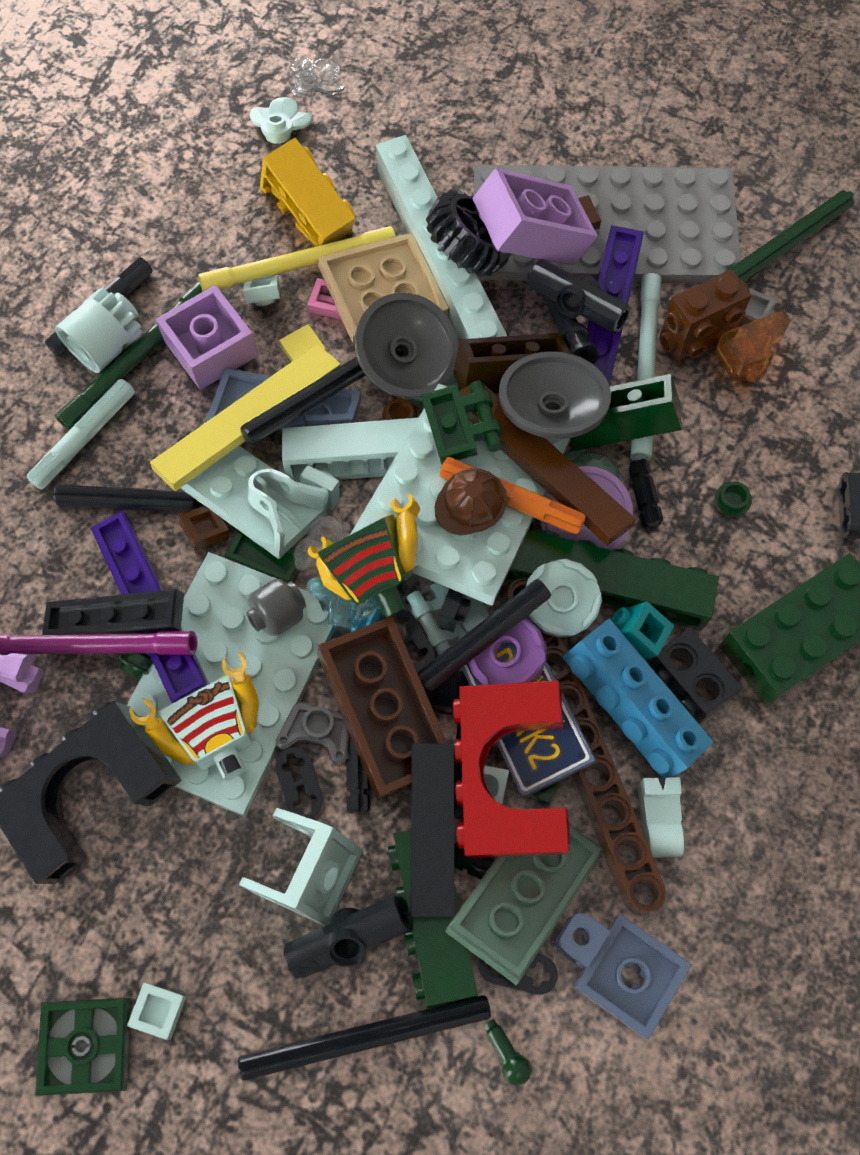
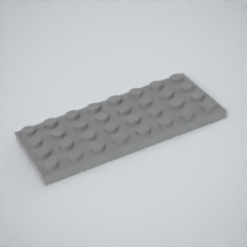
M474 165V195L495 167L570 185L578 198L590 196L601 219L600 228L595 230L598 235L596 240L574 265L545 260L575 277L581 274H588L598 282L611 225L644 231L633 282H641L643 275L655 273L661 276L662 283H703L724 273L741 261L733 168ZM511 254L508 258L509 261L503 268H500L491 276L477 277L479 280L527 281L534 264L540 259Z

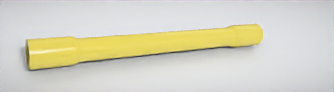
M389 226L365 232L360 236L232 268L225 267L200 273L198 278L202 292L214 285L219 290L232 288L236 284L318 264V257L396 236L393 228Z

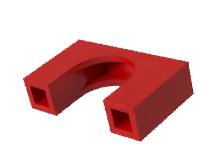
M559 681L459 686L460 698L453 701L455 723H461V739H455L454 744L456 764H462V780L456 781V801L458 806H463L464 822L457 824L458 847L465 848V856L470 858L571 854L569 812L566 807L514 809L506 807L492 797L487 788L484 775L487 756L493 746L503 737L520 731L564 729L562 690Z

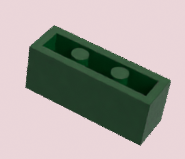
M667 374L610 386L611 401L604 420L593 430L570 438L576 451L682 430L681 403L672 375Z

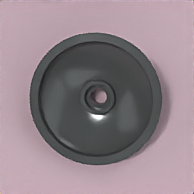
M411 293L389 294L373 302L360 318L354 339L357 360L369 380L384 392L402 398H419L421 394L435 391L438 384L444 385L455 370L459 346L458 338L448 316L432 301ZM397 348L404 351V358H401L396 354L395 350Z
M540 352L519 359L505 371L499 386V401L505 415L520 429L543 438L566 439L583 435L596 428L604 420L610 406L611 390L603 373L587 360L563 352Z

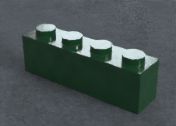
M411 830L393 833L395 845L388 846L392 871L400 870L403 886L396 887L397 896H402L410 912ZM454 883V917H455V916L457 915V913L459 912L460 907H459L458 897H457L456 888H455V883ZM412 917L413 930L404 934L408 956L417 954L420 972L412 973L417 1000L425 998L427 1008L478 996L469 950L445 932L454 917Z

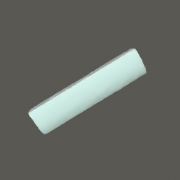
M418 418L282 428V462L284 472L292 480L299 483L300 475L307 465L317 470H325L331 473L337 480L384 477Z

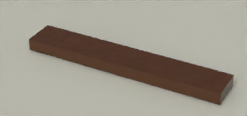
M484 385L485 391L490 393L493 401L491 410L494 419L500 422L503 433L500 438L503 448L501 450L560 504L584 513V525L607 546L634 526L636 518L547 439L530 434L512 423L503 412L499 397ZM469 386L459 391L461 397L471 394ZM466 413L468 420L472 424L479 423L477 413Z

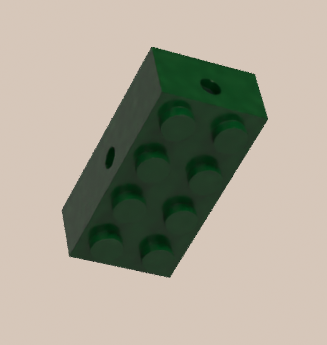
M848 553L731 630L720 644V649L767 708L860 645L859 562L851 553Z

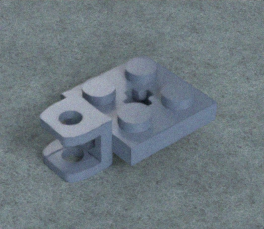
M577 913L568 917L554 940L557 950L568 960L583 969L573 988L646 1040H649L692 966L690 962L621 914L616 915L610 927L606 928L592 917ZM575 930L580 931L583 935L582 945H578L574 941L573 934ZM636 964L640 967L638 975L643 980L640 986L631 984L628 988L623 983L625 977L621 972L624 966L631 968Z

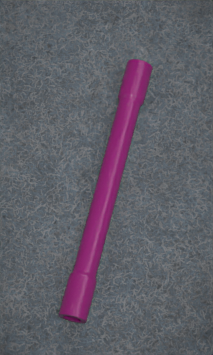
M160 631L147 634H0L1 655L12 653H157L159 655H193L197 650V636L194 631Z

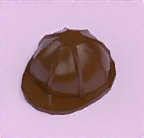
M478 468L464 469L452 475L443 486L434 506L435 517L439 525L451 534L461 536L484 531L495 525L503 516L507 505L506 490L500 479L491 472Z

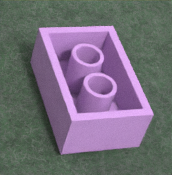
M495 167L472 198L479 212V217L484 222L492 239L493 246L502 253L574 265L598 237L570 185Z

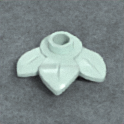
M282 97L273 100L269 108H253L250 112L252 124L261 127V131L267 141L271 143H284L290 139V133L293 130L304 129L311 123L312 114L298 112L295 100Z

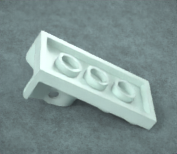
M241 446L236 447L181 487L186 493L278 559L326 516L329 492L324 486L318 488L295 482L288 475L272 469Z

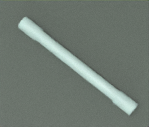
M655 273L645 274L641 278V318L637 381L655 377L658 307L661 300L662 281L661 276ZM653 436L631 440L630 458L633 461L640 459L650 461L652 459Z

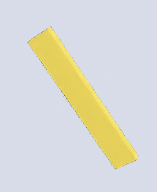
M316 344L150 461L152 470L174 491H177L245 442L240 432L242 425L341 366V363L320 345Z

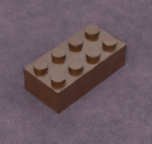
M391 616L319 644L317 652L319 661L377 800L411 786L412 743L447 744L395 620Z

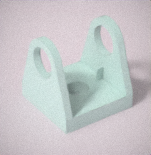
M276 808L272 815L273 818L312 837L285 894L242 877L239 886L326 926L331 923V918L338 908L363 850L329 825Z

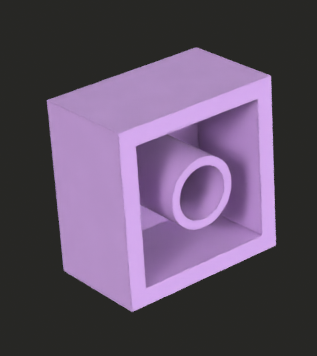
M216 285L156 318L164 342L199 390L222 378L225 368L236 370L259 356L253 333Z

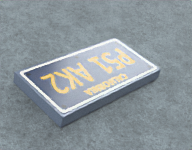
M513 643L503 644L497 652L498 661L502 663L512 661L517 653L516 645ZM546 662L541 676L535 682L557 681L548 662ZM469 663L462 667L470 686L483 685L472 674ZM563 692L564 729L520 731L511 733L497 742L523 798H527L597 762Z

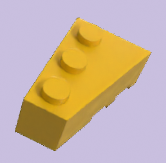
M293 138L263 157L260 189L265 194L272 191L280 200L277 203L278 208L283 213L290 210L297 219V222H295L296 227L315 247L336 242L352 232L355 221V213L352 206L346 199L342 200L335 191L332 179L327 173H322L315 164L313 154L306 146L302 147L298 140Z

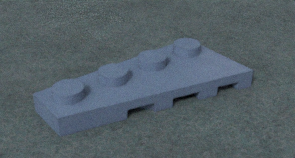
M225 368L205 423L271 376ZM343 389L278 430L290 427L355 423L361 403V391Z

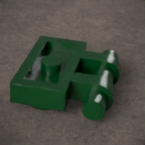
M481 381L472 382L469 385L471 394L462 397L457 385L421 394L441 465L447 457L461 460L478 455L475 442L479 440L486 441L490 452H496L503 448L500 438L503 433L500 422L494 419L491 410L493 407L491 395L485 391ZM466 413H477L479 423L469 425Z

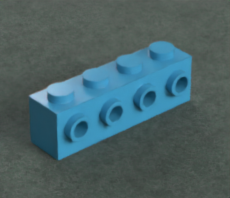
M610 618L562 656L572 672L593 694L599 705L608 712L622 729L624 735L632 741L647 759L650 766L662 778H672L686 770L712 745L713 740Z

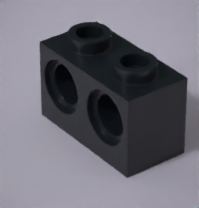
M691 628L663 647L659 655L653 657L649 663V666L699 725L731 701L743 688ZM677 657L682 659L687 665V670H678L673 667L670 658ZM696 687L707 688L712 693L713 700L706 701L700 698L696 692Z

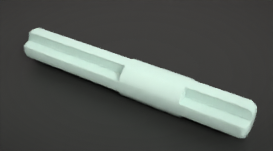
M119 379L27 474V479L30 483L40 490L44 489L134 395L135 391L132 386L125 380Z

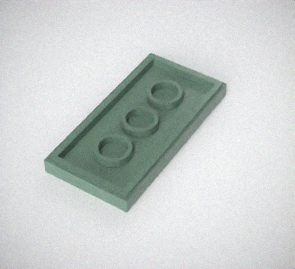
M537 802L532 807V809L545 808ZM570 825L571 854L497 857L445 931L515 985L519 983L604 851L602 847Z

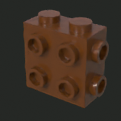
M731 269L673 296L659 337L663 349L667 353H671L676 362L679 363L689 357L690 359H695L701 356L708 348L716 344L724 345L733 340L737 335L738 327L746 314V308L752 296L747 284L740 280Z

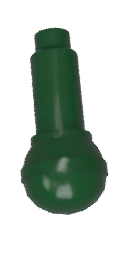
M492 1019L484 1025V1028L487 1032L486 1036L502 1061L503 1078L510 1085H523L530 1079L532 1073L531 1063L525 1056L516 1052L501 1025H497L496 1021Z

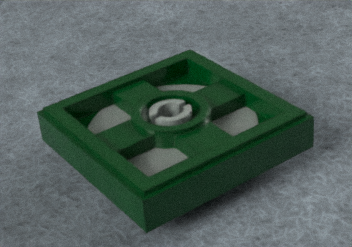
M131 998L41 1002L35 1096L127 1090L130 1027L127 1024L130 1019Z

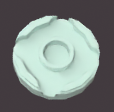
M568 559L552 561L539 566L528 578L526 586L535 579H540L551 593L550 599L528 615L529 620L544 634L557 638L572 637L585 631L598 616L602 603L601 592L594 574L581 563Z

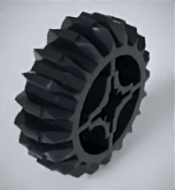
M450 189L435 200L428 212L429 214L426 217L428 225L426 229L432 234L430 239L439 246L438 251L443 252L448 257V260L456 263L457 268L463 267L467 273L472 274L475 272L480 277L484 275L491 276L494 272L503 268L509 261L508 258L511 256V253H502L493 246L492 239L484 222L480 219L479 212L472 199L474 197L473 193L466 194L460 189L457 191Z

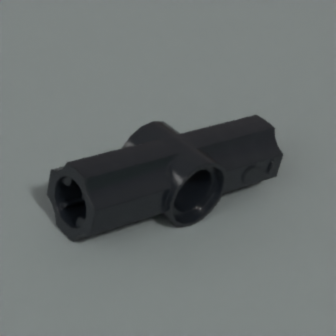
M543 259L534 264L532 271L528 275L527 285L555 301L559 311L568 318H577L581 315L615 334L623 328L631 312L629 304L602 291L597 280L591 275L581 274L575 277Z
M393 895L362 910L355 908L340 909L332 916L331 924L285 944L284 956L287 961L288 970L297 979L299 977L305 978L334 964L342 967L356 966L366 957V950L412 931L413 919L410 917L408 905L401 895Z

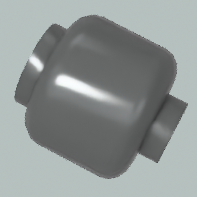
M274 579L250 594L248 599L250 610L246 612V616L257 632L263 629L271 636H278L302 620L306 602L302 593L293 582L289 581L286 583L283 580Z

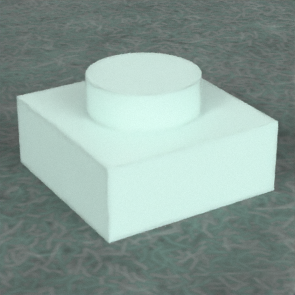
M278 275L244 282L243 292L246 304L255 303L257 306H265L280 298Z
M307 465L300 475V483L318 488L323 486L327 488L329 492L327 508L333 511L340 500L339 480L325 470H317Z
M143 983L127 1026L165 1040H171L186 996L149 983Z

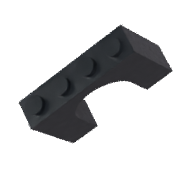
M114 700L99 706L92 713V718L80 728L67 732L60 739L61 744L51 752L35 758L29 764V769L19 778L10 780L0 787V828L35 884H56L87 859L64 823L60 809L63 787L69 776L77 768L90 761L101 760L114 773L132 802L145 806H152L182 781L165 755L145 732L144 725L136 724L132 720L129 713L131 706Z

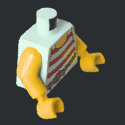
M238 651L239 658L242 661L240 667L230 668L224 656L222 669L227 674L226 676L159 710L158 713L161 718L156 719V709L153 703L146 698L142 699L150 707L147 716L137 717L131 708L129 709L132 720L136 724L146 725L145 732L163 754L185 766L196 763L201 770L208 769L216 764L225 781L239 776L246 770L238 752L252 744L250 734L257 728L259 698L250 675L245 674L247 660L245 654L241 651Z

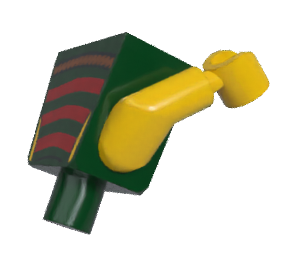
M408 494L409 503L404 508H402L396 498L391 501V507L398 515L396 519L393 514L383 517L336 543L322 537L323 548L321 551L314 546L308 548V554L317 560L316 565L325 588L345 600H352L356 605L375 596L385 617L407 607L396 585L412 577V569L416 565L418 544L416 517L420 512V506L411 494Z

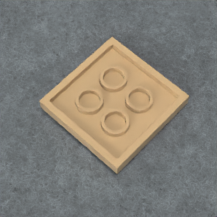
M412 232L318 257V267L352 344H355L356 328L363 313L373 302L389 294L411 293L422 296L435 303L449 316V307Z

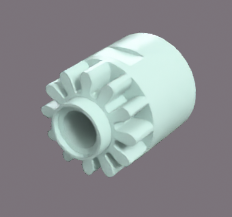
M103 287L94 292L78 309L69 314L55 327L58 337L68 350L95 373H100L124 348H127L143 333L140 330L141 325L135 321L139 314L130 301L120 293H108Z

